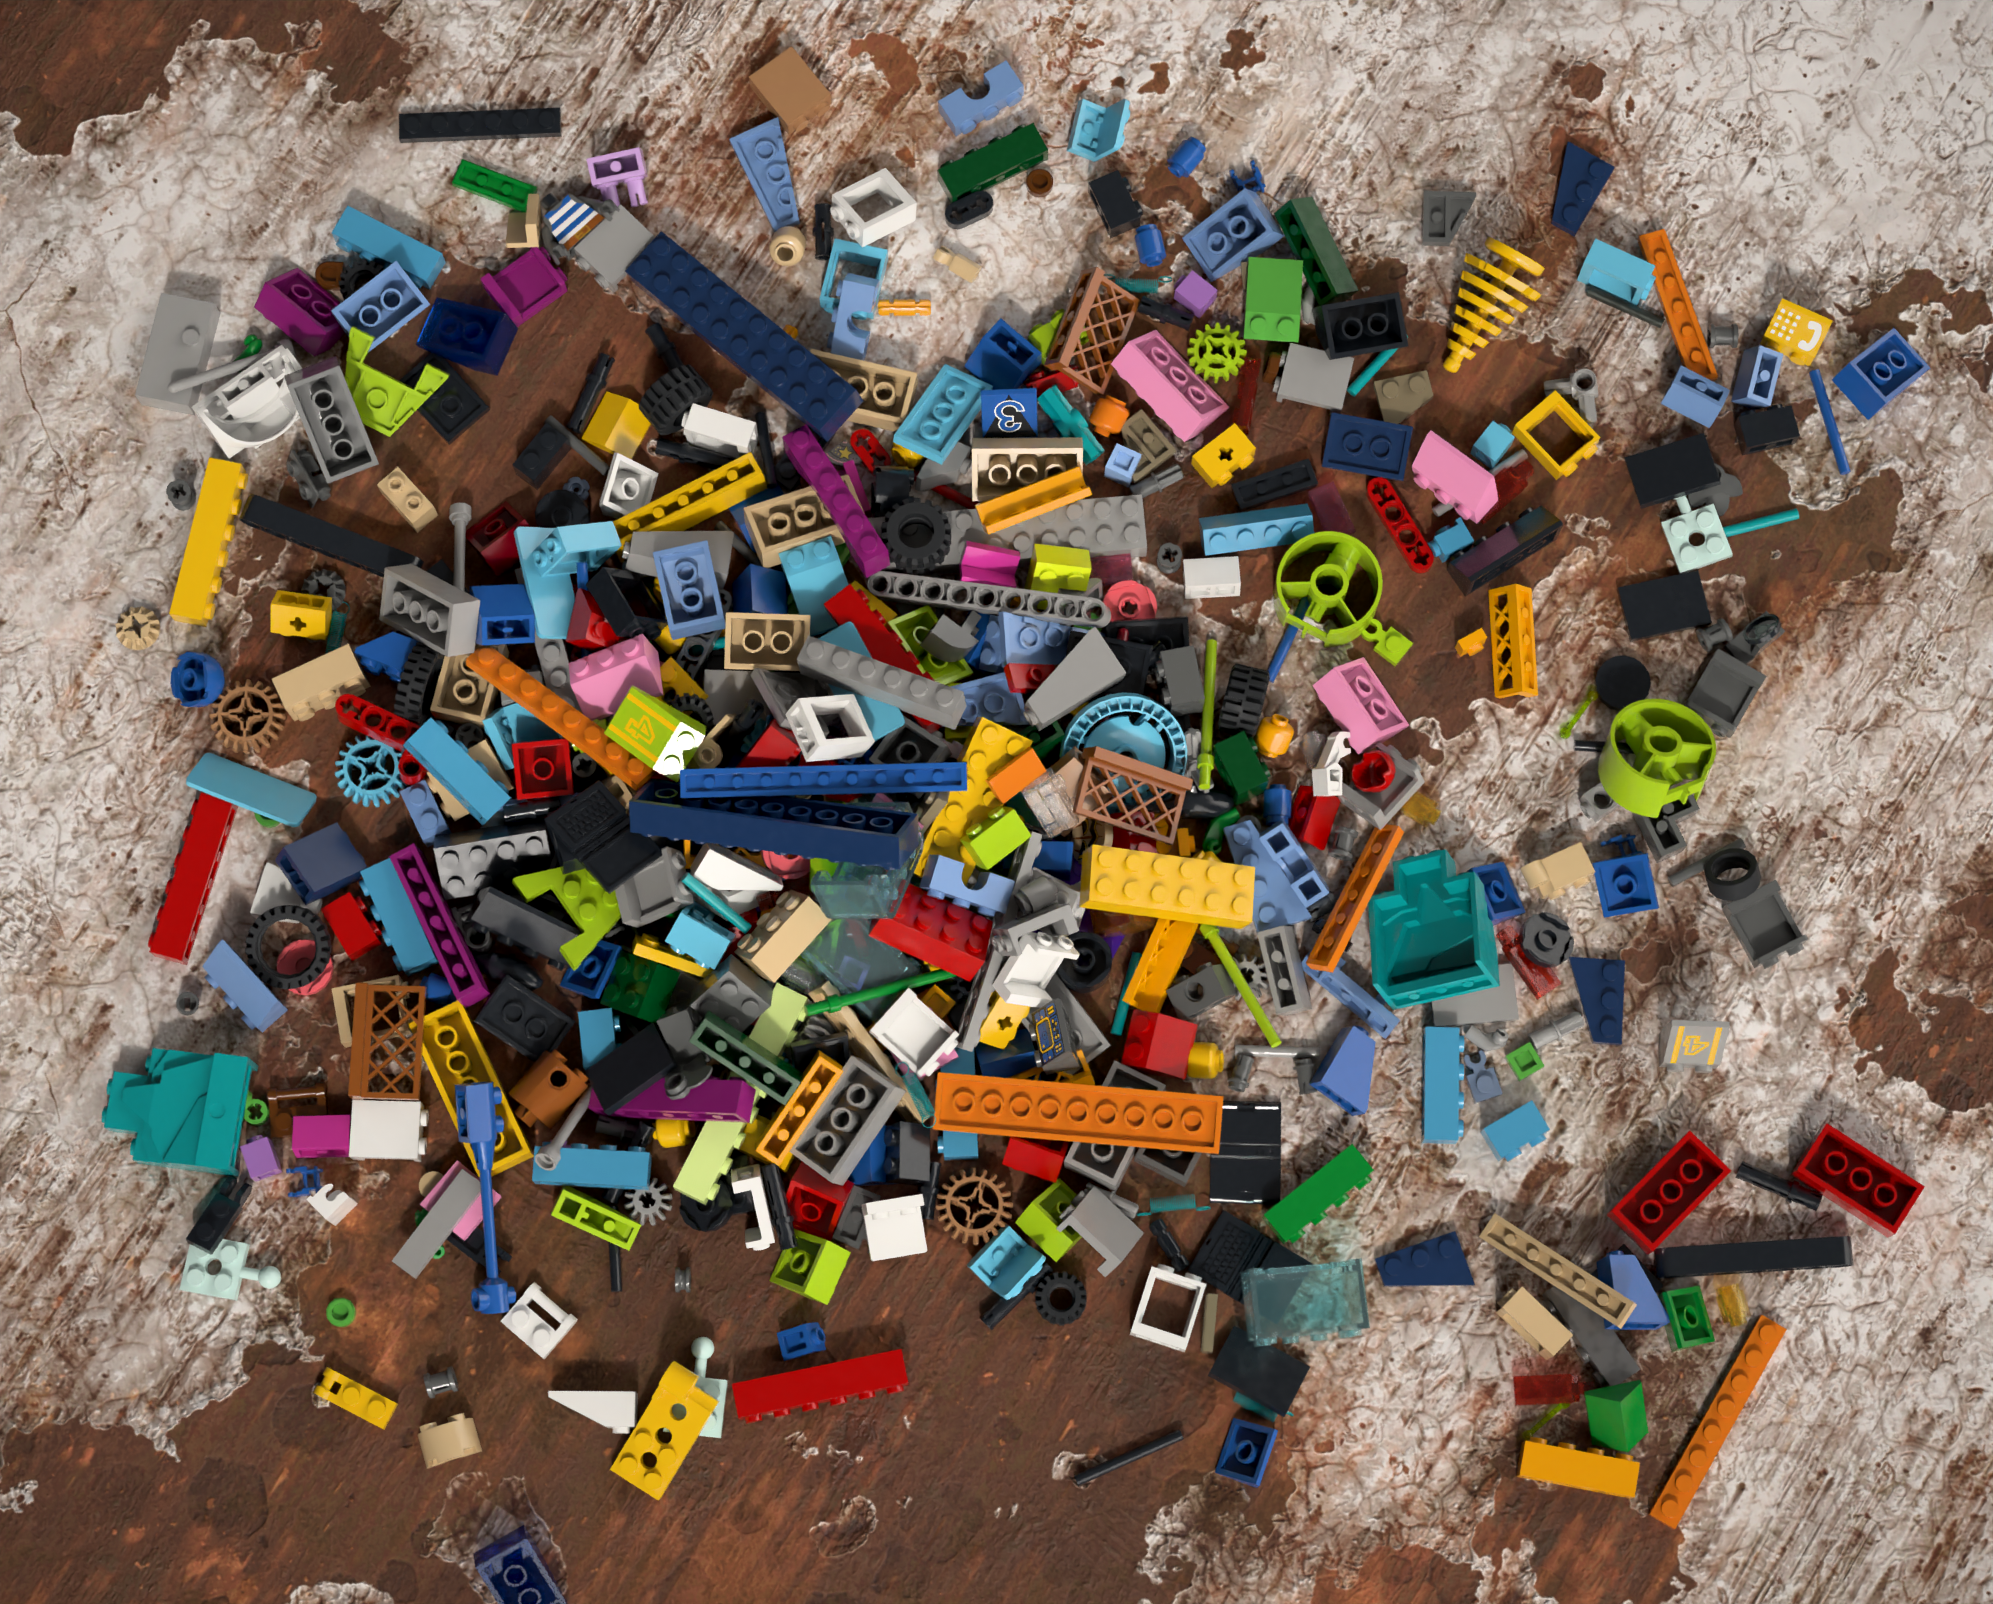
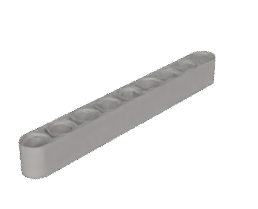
M879 571L871 575L867 581L869 591L883 601L922 606L929 605L930 607L968 612L974 610L976 613L991 615L1007 612L1046 622L1102 628L1111 620L1109 607L1100 599L885 571ZM883 580H887V588L882 592H878V584ZM913 583V592L909 595H904L905 587ZM940 587V595L931 599L930 593L933 588ZM967 590L966 599L962 602H957L958 593ZM993 593V602L989 605H984V597ZM1015 597H1021L1020 605L1015 609H1011V600ZM1047 600V609L1043 612H1037V605L1041 601ZM1069 604H1075L1074 612L1069 616H1065L1064 608ZM1096 607H1101V616L1097 619H1091L1092 610Z

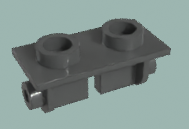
M294 449L291 450L286 462L288 473L291 477H295L302 498L308 501L311 508H314L318 498L324 501L331 497V488L323 474L312 476L313 473L319 471V467L311 452H307L306 449H302L297 453Z

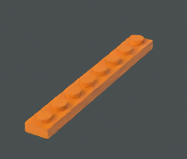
M481 645L466 658V666L637 791L655 774V770L605 735L603 728L490 645Z
M1763 1315L1758 1317L1648 1515L1673 1530L1676 1529L1785 1334L1786 1328Z

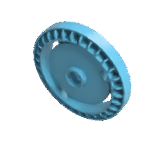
M1116 693L1094 700L1075 715L1069 723L1061 742L1060 759L1074 746L1079 749L1081 743L1084 744V748L1098 746L1118 754L1129 751L1130 758L1163 769L1166 753L1159 732L1164 728L1170 745V757L1166 770L1184 776L1187 765V745L1179 723L1170 711L1159 702L1136 693ZM1124 711L1142 713L1134 724L1130 723L1129 716H1116L1099 724L1089 736H1084L1089 728L1105 716ZM1150 718L1157 721L1153 726L1147 722ZM1122 776L1112 780L1118 793L1129 788ZM1145 784L1137 788L1143 802L1153 796L1151 791H1146L1149 787ZM1131 792L1121 797L1125 798V800H1122L1124 804L1136 803L1134 798L1131 799L1133 796ZM1167 792L1161 798L1167 797L1172 793ZM1116 801L1106 807L1109 814L1121 812Z

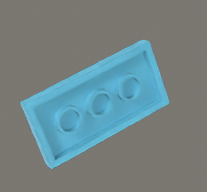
M944 364L894 434L893 442L942 465L981 410V390H993V386Z

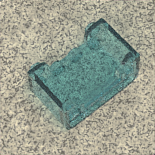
M909 802L847 803L848 805L913 813ZM919 824V845L900 869L885 870L880 866H857L855 863L843 861L839 862L832 877L828 871H817L811 879L810 886L825 916L829 919L894 918L923 852L924 836Z
M831 896L821 907L832 920L800 954L807 961L808 965L815 968L827 981L829 980L842 995L922 974L920 970L923 968L911 956L908 958L901 953V950L868 936L872 919L868 921L862 915L864 911L862 907L851 899L849 901L844 896L842 899ZM906 990L852 1004L851 1006L857 1009L855 1012L865 1021L875 1025Z
M1362 1258L1325 1264L1267 1268L1265 1270L1263 1268H1255L1240 1272L1248 1342H1254V1347L1277 1344V1339H1282V1344L1299 1343V1337L1310 1336V1341L1328 1340L1327 1334L1338 1333L1339 1339L1352 1338L1362 1335L1361 1330L1370 1328Z

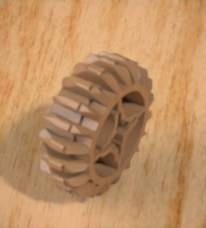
M250 679L246 680L244 687H242L239 681H236V689L234 690L229 686H225L228 694L225 696L219 695L220 704L212 703L211 707L218 712L209 715L211 720L216 721L211 725V729L218 731L215 735L217 740H223L222 744L225 748L232 745V750L235 753H238L242 748L245 754H249L251 747L254 748L256 753H260L261 744L270 748L269 738L276 741L279 739L275 730H284V726L278 722L286 720L285 714L280 713L285 707L283 703H277L280 700V696L277 693L272 694L273 689L270 686H266L263 689L261 681H257L254 687ZM253 697L265 701L269 712L255 709ZM242 699L238 708L230 710L237 701ZM250 711L253 716L248 717V721L245 722L243 717H247ZM227 721L239 724L243 737L232 734L228 730ZM266 724L261 731L254 734L257 726Z
M971 1168V1177H966L965 1171L960 1170L961 1180L958 1181L954 1175H951L950 1181L954 1185L952 1187L946 1183L942 1185V1188L948 1194L939 1193L937 1195V1199L945 1202V1204L936 1205L937 1211H945V1214L940 1215L938 1220L939 1222L949 1221L943 1227V1230L947 1232L954 1228L955 1231L951 1236L954 1240L961 1233L963 1234V1244H967L969 1236L973 1237L974 1245H978L979 1236H983L984 1242L988 1243L990 1241L988 1233L991 1232L993 1236H997L999 1232L996 1227L1005 1228L1006 1223L1001 1221L1002 1218L1007 1220L1012 1218V1214L1004 1211V1209L1013 1208L1012 1202H1004V1199L1011 1196V1192L1005 1191L1001 1193L1000 1190L1006 1186V1183L1002 1181L995 1185L994 1183L998 1177L995 1173L991 1175L989 1180L986 1179V1169L981 1171V1177L976 1176V1168ZM976 1184L973 1194L969 1197L954 1196L962 1187ZM985 1187L995 1194L999 1208H994L992 1205L984 1202L982 1197ZM979 1193V1206L983 1207L980 1212L977 1210V1213H973V1217L970 1220V1207L966 1206V1204L976 1200ZM951 1205H955L966 1212L967 1217L964 1227L954 1219L951 1213ZM980 1216L995 1217L989 1225L980 1229H973L975 1221Z

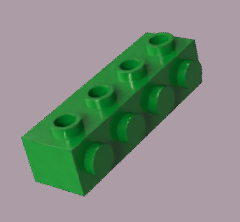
M1351 1144L1267 1211L1262 1218L1283 1244L1289 1240L1294 1244L1306 1234L1303 1229L1312 1222L1316 1226L1328 1216L1325 1211L1332 1205L1338 1208L1350 1198L1347 1194L1355 1187L1361 1190L1370 1183L1372 1179L1369 1176L1373 1173L1374 1169L1356 1147Z

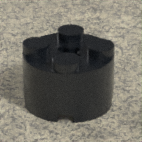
M874 465L872 475H876V482L871 483V512L874 513L872 518L885 517L888 511H893L892 507L896 503L899 506L903 505L902 500L908 499L909 503L914 502V496H909L911 485H914V469H908V466Z
M1075 932L1068 935L1067 938L1073 942V947L1080 954L1078 958L1081 957L1083 960L1089 958V966H1078V958L1077 960L1064 958L1056 970L1059 978L1070 990L1081 994L1099 989L1106 983L1111 974L1112 955L1110 947L1102 937L1094 933Z

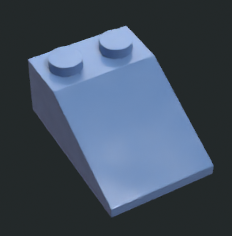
M1244 188L1182 239L1209 280L1213 282L1239 267L1241 262H1248V257H1256L1262 254L1285 235L1258 194Z
M708 541L653 552L672 640L725 629L726 621Z

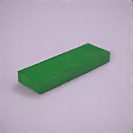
M463 159L452 181V185L456 188L520 212L527 211L528 194H536L538 191L536 186Z

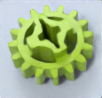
M1216 323L1215 329H1211L1206 324L1204 333L1196 330L1195 336L1197 339L1190 338L1189 345L1193 348L1187 349V356L1192 357L1189 359V366L1196 365L1194 374L1198 375L1203 372L1204 381H1207L1212 376L1214 383H1218L1219 377H1223L1226 382L1229 381V373L1237 376L1239 371L1237 367L1243 368L1245 363L1241 358H1245L1247 350L1242 349L1245 346V340H1237L1239 332L1235 331L1231 334L1230 325H1227L1223 330L1220 329L1219 323ZM1200 346H1202V350L1205 352L1202 359L1199 356ZM1232 347L1235 351L1233 360L1231 359L1232 356L1228 353Z

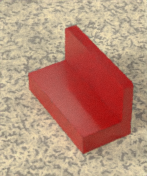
M1300 785L1291 811V818L1288 820V827L1298 842L1307 843L1318 850H1325L1339 808V798L1336 796H1314L1313 786Z

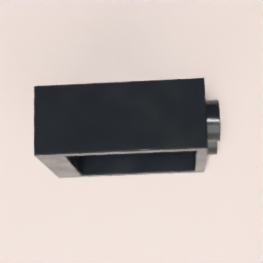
M603 567L586 584L616 636L634 638L643 634L649 641L658 638L662 630L668 625L667 619L639 573Z

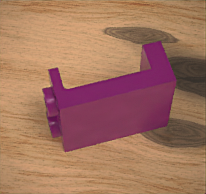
M543 246L540 248L530 247L527 253L493 277L487 273L480 278L485 291L515 329L568 292L565 284L567 277L559 267L554 269L549 263L552 259Z

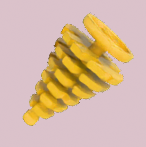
M1489 236L1485 241V247L1500 257L1502 261L1499 267L1496 268L1469 253L1465 255L1464 262L1491 278L1492 281L1488 283L1467 271H1462L1461 279L1483 292L1484 295L1480 298L1459 287L1458 296L1475 306L1476 309L1472 313L1457 304L1455 305L1454 313L1468 321L1465 328L1453 321L1451 323L1450 330L1459 335L1457 342L1449 338L1447 342V347L1452 352L1445 359L1443 367L1451 373L1458 371L1464 357L1471 360L1476 355V353L1469 350L1473 343L1481 348L1490 343L1478 336L1481 329L1493 336H1497L1502 332L1501 329L1486 321L1489 315L1508 325L1515 320L1514 317L1495 306L1497 301L1520 313H1523L1528 308L1527 305L1504 292L1505 287L1535 302L1542 296L1512 276L1518 268L1531 275L1540 276L1545 268Z

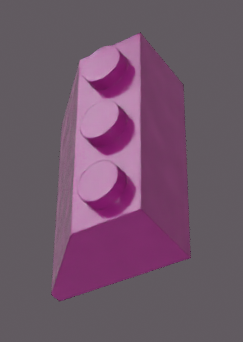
M298 267L265 282L254 308L279 327L285 335L301 345L306 352L316 357L330 350L345 334L331 312L341 302Z

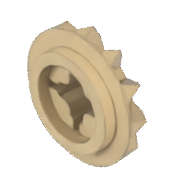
M142 606L130 607L128 611L120 614L118 622L115 623L117 638L125 647L132 650H143L155 643L160 634L159 619L153 611ZM134 619L140 625L145 624L141 628V637L135 631H130L134 627Z

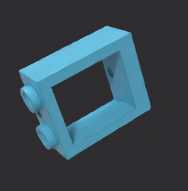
M835 238L819 298L820 307L833 314L835 306L839 307L840 299L830 296L840 259L877 267L875 279L880 280L876 305L871 313L856 311L852 313V317L858 320L874 319L888 263V250L868 245L861 247L859 243Z
M1595 238L1577 281L1588 286L1591 285L1637 306L1640 299L1646 300L1656 279V276L1652 275L1655 265Z
M613 521L557 527L532 554L534 564L537 566L540 576L546 577L577 573L576 563L587 562L588 572L596 571L622 544Z

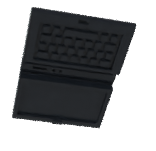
M600 780L544 818L545 823L609 894L662 856L661 849L650 837L630 832V817L626 814V809Z
M1223 1101L1219 1154H1210V1203H1279L1281 1199V1102Z
M1223 1210L1187 1271L1201 1277L1206 1283L1277 1325L1312 1263Z

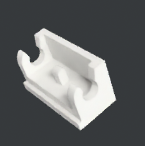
M1238 556L1183 560L1185 599L1240 596L1241 580Z
M327 1184L313 1197L310 1195L306 1200L327 1221L336 1226L358 1203L341 1190L332 1192L326 1198L327 1192L333 1188V1184Z

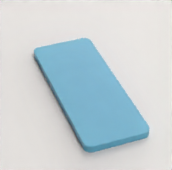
M517 527L514 530V536L527 594L535 614L536 634L542 639H566L575 603L570 574L541 577L537 566L534 564L532 554L556 528Z
M846 622L818 638L872 658L852 622ZM828 684L834 696L854 694L875 741L905 724V718L898 707Z
M205 753L186 778V785L291 827H298L316 803L317 798L316 794L212 753Z

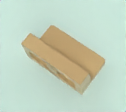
M528 194L526 212L509 213L506 234L507 248L539 247L542 219L539 194Z

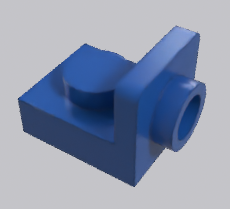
M818 1322L806 1323L777 1333L784 1361L826 1350L825 1334Z

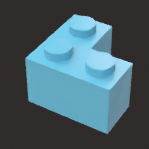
M694 901L693 904L686 906L681 911L665 942L669 943L670 948L679 954L686 953L695 958V962L701 967L707 969L711 967L715 970L736 934L713 922L716 914Z

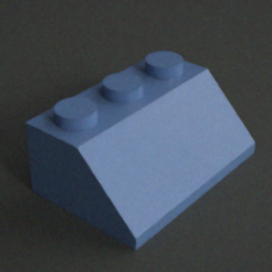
M395 261L331 310V312L348 337L352 326L375 337L369 349L370 352L427 308L430 303L398 262Z
M222 939L202 966L208 973L204 977L215 989L220 986L224 990L226 995L223 996V999L233 1010L236 1007L242 1010L244 1015L241 1019L251 1030L257 1027L263 1033L288 1009L260 978L253 973V970L235 950Z

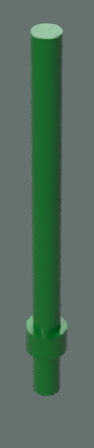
M938 969L841 996L837 994L826 996L823 1001L804 1005L806 1016L826 1011L833 1013L841 1011V1007L956 977V975L943 969Z

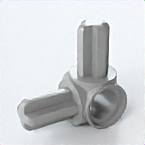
M1580 369L1575 373H1570V378L1544 382V391L1547 397L1555 390L1560 395L1572 394V398L1579 402L1581 418L1587 424L1597 421L1595 398L1599 394L1597 378L1593 371ZM1583 379H1588L1592 382V385L1587 389H1581L1577 386L1579 381Z
M1188 728L1187 732L1184 733L1187 745V765L1184 776L1193 779L1198 790L1208 793L1214 787V782L1211 778L1209 789L1203 790L1199 788L1200 770L1197 768V757L1201 752V732L1199 729Z

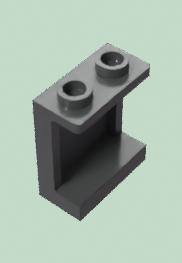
M1717 649L1684 706L1697 713L1711 727L1710 729L1715 735L1731 738L1767 676Z
M1777 880L1756 889L1754 893L1746 898L1726 904L1722 909L1754 969L1763 965L1764 969L1769 968L1779 962V956L1785 953L1792 956L1804 949L1802 944L1808 940L1806 934L1802 936L1778 892L1781 888Z

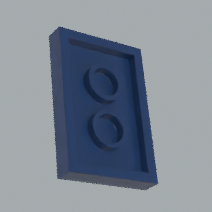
M1332 412L1322 467L1403 481L1413 427Z

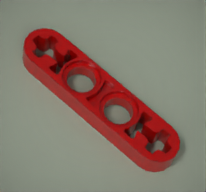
M1383 477L1373 478L1367 485L1366 496L1411 570L1416 573L1429 571L1434 562V555L1390 482ZM1375 485L1379 488H1385L1383 496L1387 502L1382 507L1379 506L1383 502L1380 494H1373ZM1390 507L1397 508L1401 514L1400 518L1397 520L1388 519L1385 515L1386 509ZM1404 530H1409L1414 534L1415 539L1412 543H1404L1400 540L1399 534ZM1417 544L1421 545L1417 548L1419 555L1427 557L1424 566L1422 563H1415L1417 555L1414 550L1408 553V550L1413 549Z

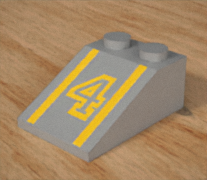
M1671 1020L1659 1033V1067H1667L1668 1072H1683L1684 1068H1695L1696 1073H1711L1712 1069H1716L1721 1063L1730 1022Z

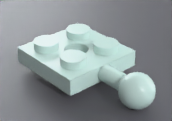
M1686 495L1674 499L1678 504L1681 515L1661 522V526L1679 574L1688 573L1733 556L1714 504L1692 511ZM1693 533H1701L1705 538V542L1701 546H1693L1689 542V536Z
M222 1239L212 1255L190 1244L179 1290L237 1301L242 1278L259 1281L260 1285L264 1288L272 1289L280 1283L281 1273L274 1266H266L261 1270L245 1267L250 1246L247 1243ZM215 1259L220 1260L222 1264L221 1271L216 1275H211L208 1272L209 1263Z
M699 1337L694 1340L691 1346L692 1353L696 1357L694 1374L699 1376L695 1386L719 1401L699 1436L721 1438L728 1380L705 1378L707 1359L714 1352V1344L707 1337ZM676 1403L672 1407V1413L676 1418H685L687 1411L684 1405ZM664 1428L663 1432H670V1430Z

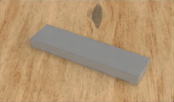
M461 1169L393 1258L392 1262L416 1279L480 1196V1181Z

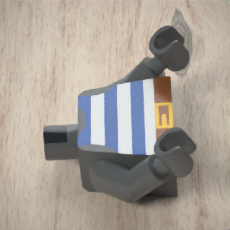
M552 193L546 195L541 201V205L548 211L542 218L544 227L541 232L544 248L552 256L556 265L560 264L558 259L562 256H565L570 261L576 256L574 248L604 220V217L611 221L613 218L610 213L612 211L619 212L620 209L612 200H605L603 202L584 196L576 198L574 195L569 194L559 201Z

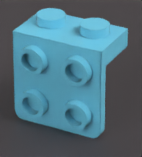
M1085 99L1079 100L1067 151L1096 162L1119 150L1125 139L1123 134L1124 126L1130 117V101L1122 99L1105 108Z
M517 702L495 709L482 720L485 733L490 737L496 749L497 758L503 764L505 770L514 768L512 743L562 738L559 733Z
M1006 1224L1005 1228H1000L998 1230L999 1234L993 1236L970 1260L967 1266L990 1289L1008 1300L1011 1297L1017 1296L1023 1289V1284L1042 1269L1046 1257L1029 1246Z

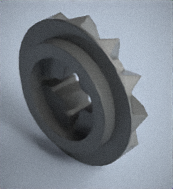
M325 569L317 572L312 571L311 575L304 579L301 593L316 595L319 591V582L324 587L330 586L327 590V596L332 598V611H334L342 604L346 595V588L342 578L335 572Z

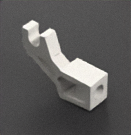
M1332 732L1327 737L1328 740L1319 762L1312 769L1314 796L1342 795V768L1338 762L1340 758L1351 753V748H1345L1343 745V740L1350 738V732Z

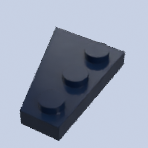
M1567 142L1551 224L1575 237L1615 167L1578 146Z
M1569 957L1568 963L1573 973L1574 984L1580 997L1592 1044L1620 1046L1622 1044L1625 960Z

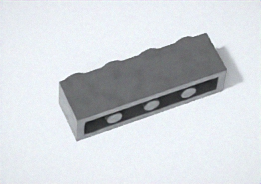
M1555 1286L1542 1294L1545 1298L1542 1301L1544 1307L1552 1315L1556 1314L1562 1325L1573 1334L1571 1338L1578 1346L1575 1349L1577 1355L1584 1364L1589 1362L1595 1371L1592 1373V1376L1601 1388L1620 1384L1640 1370L1614 1330L1605 1329L1602 1316Z

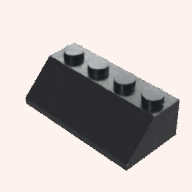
M1542 505L1536 509L1530 507L1519 514L1518 517L1520 519L1511 524L1507 521L1495 530L1497 533L1490 538L1483 536L1473 543L1474 548L1466 553L1464 550H1461L1450 558L1451 562L1448 565L1447 571L1466 597L1557 540L1564 525L1562 521Z
M492 887L480 890L466 919L473 923L472 929L483 934H487L489 931L498 935L497 941L510 947L514 943L523 948L522 953L537 959L538 956H541L548 960L547 965L559 971H562L563 968H571L559 951L560 946L582 934L580 930Z

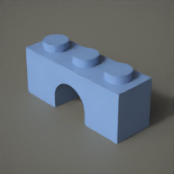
M1007 60L984 73V85L989 91L984 98L978 100L971 99L964 93L962 88H959L938 101V111L955 136L971 132L979 122L984 119L986 121L991 120L998 115L999 110L1006 106L1012 107L1021 101L1024 96V85Z
M848 273L843 281L839 280L836 296L840 297L839 307H834L831 322L836 323L834 333L830 332L827 342V348L831 349L830 353L865 360L870 331L857 328L852 321V313L856 311L872 312L876 305L880 280Z
M1283 818L1259 833L1260 841L1274 862L1276 861L1282 868L1290 882V886L1305 908L1329 894V886Z
M929 854L919 886L928 890V896L941 900L944 899V896L953 898V904L969 908L970 905L979 907L978 913L994 917L995 913H1006L1015 884L1014 880L991 872H980L976 884L968 889L962 881V871L965 863L942 855Z

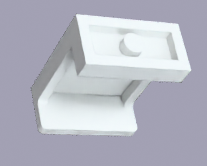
M1030 932L1023 935L1019 941L1022 954L1008 958L992 986L1005 1003L1041 1008L1052 1001L1045 988L1063 959L1077 960L1080 954L1073 947V942L1063 935L1057 937L1043 932Z
M908 988L869 1033L901 1062L907 1063L909 1069L919 1078L924 1073L929 1077L940 1065L936 1061L943 1052L949 1055L959 1044L955 1040L959 1033L952 1030Z
M352 1100L349 1157L353 1160H365V1158L407 1159L421 1162L422 1155H426L427 1138H423V1126H428V1109H424V1105L421 1102Z
M755 1164L731 1170V1179L734 1194L751 1190L759 1227L745 1230L746 1248L753 1247V1250L756 1251L770 1247V1243H775L760 1165Z

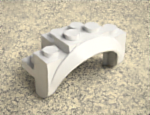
M280 345L191 408L230 459L244 448L254 447L257 449L262 444L279 437L294 422L300 419L284 376L303 368L288 348L285 349ZM282 378H284L279 388L276 383ZM229 415H230L231 418L233 419V420H223V419H225V418H226L227 416H229Z

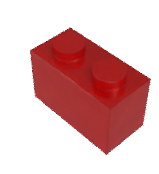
M348 892L321 908L329 925L352 961L382 944L378 938L382 933L374 920L370 922L367 920L364 912L368 911L360 896L354 898Z

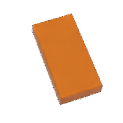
M1028 747L985 781L998 802L1004 804L1045 773L1046 769L1034 749Z

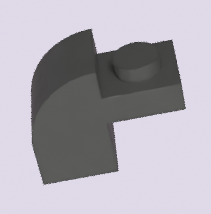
M972 610L959 626L943 614L919 646L942 661H960L979 641L974 636L979 631L976 624L982 616Z

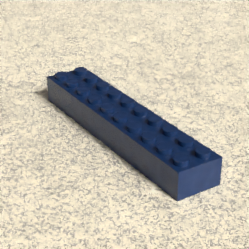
M662 231L625 270L636 286L804 424H807L809 428L826 442L863 402L860 394L853 386Z
M650 778L629 800L630 832L640 833L645 837L662 836L674 841L684 839L694 841L697 844H720L725 848L742 847L753 852L764 850L774 852L777 855H800L805 859H828V861L833 863L844 861L855 863L857 866H880L885 870L900 869L919 845L918 814L788 796L681 798L680 782Z

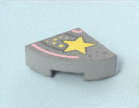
M846 439L825 453L834 466L843 467V463L854 460L855 466L862 463V460Z

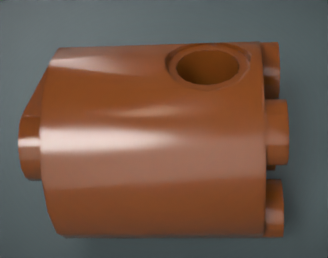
M555 1049L551 1053L545 1050L508 1092L520 1104L513 1113L529 1127L538 1120L551 1130L588 1088L585 1084L588 1078L577 1068L571 1071L564 1065L567 1059ZM555 1071L561 1072L565 1077V1083L561 1087L553 1086L550 1081V1076Z

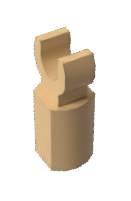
M943 245L940 249L937 248L933 259L949 266L948 270L970 283L975 281L982 266L962 254H954Z

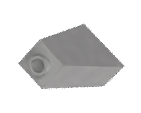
M633 532L631 541H625L622 558L627 559L625 570L658 577L653 552L707 540L718 589H723L728 575L734 532Z
M1096 627L1092 628L1027 700L1024 706V716L1031 726H1036L1038 731L1123 680L1126 671Z

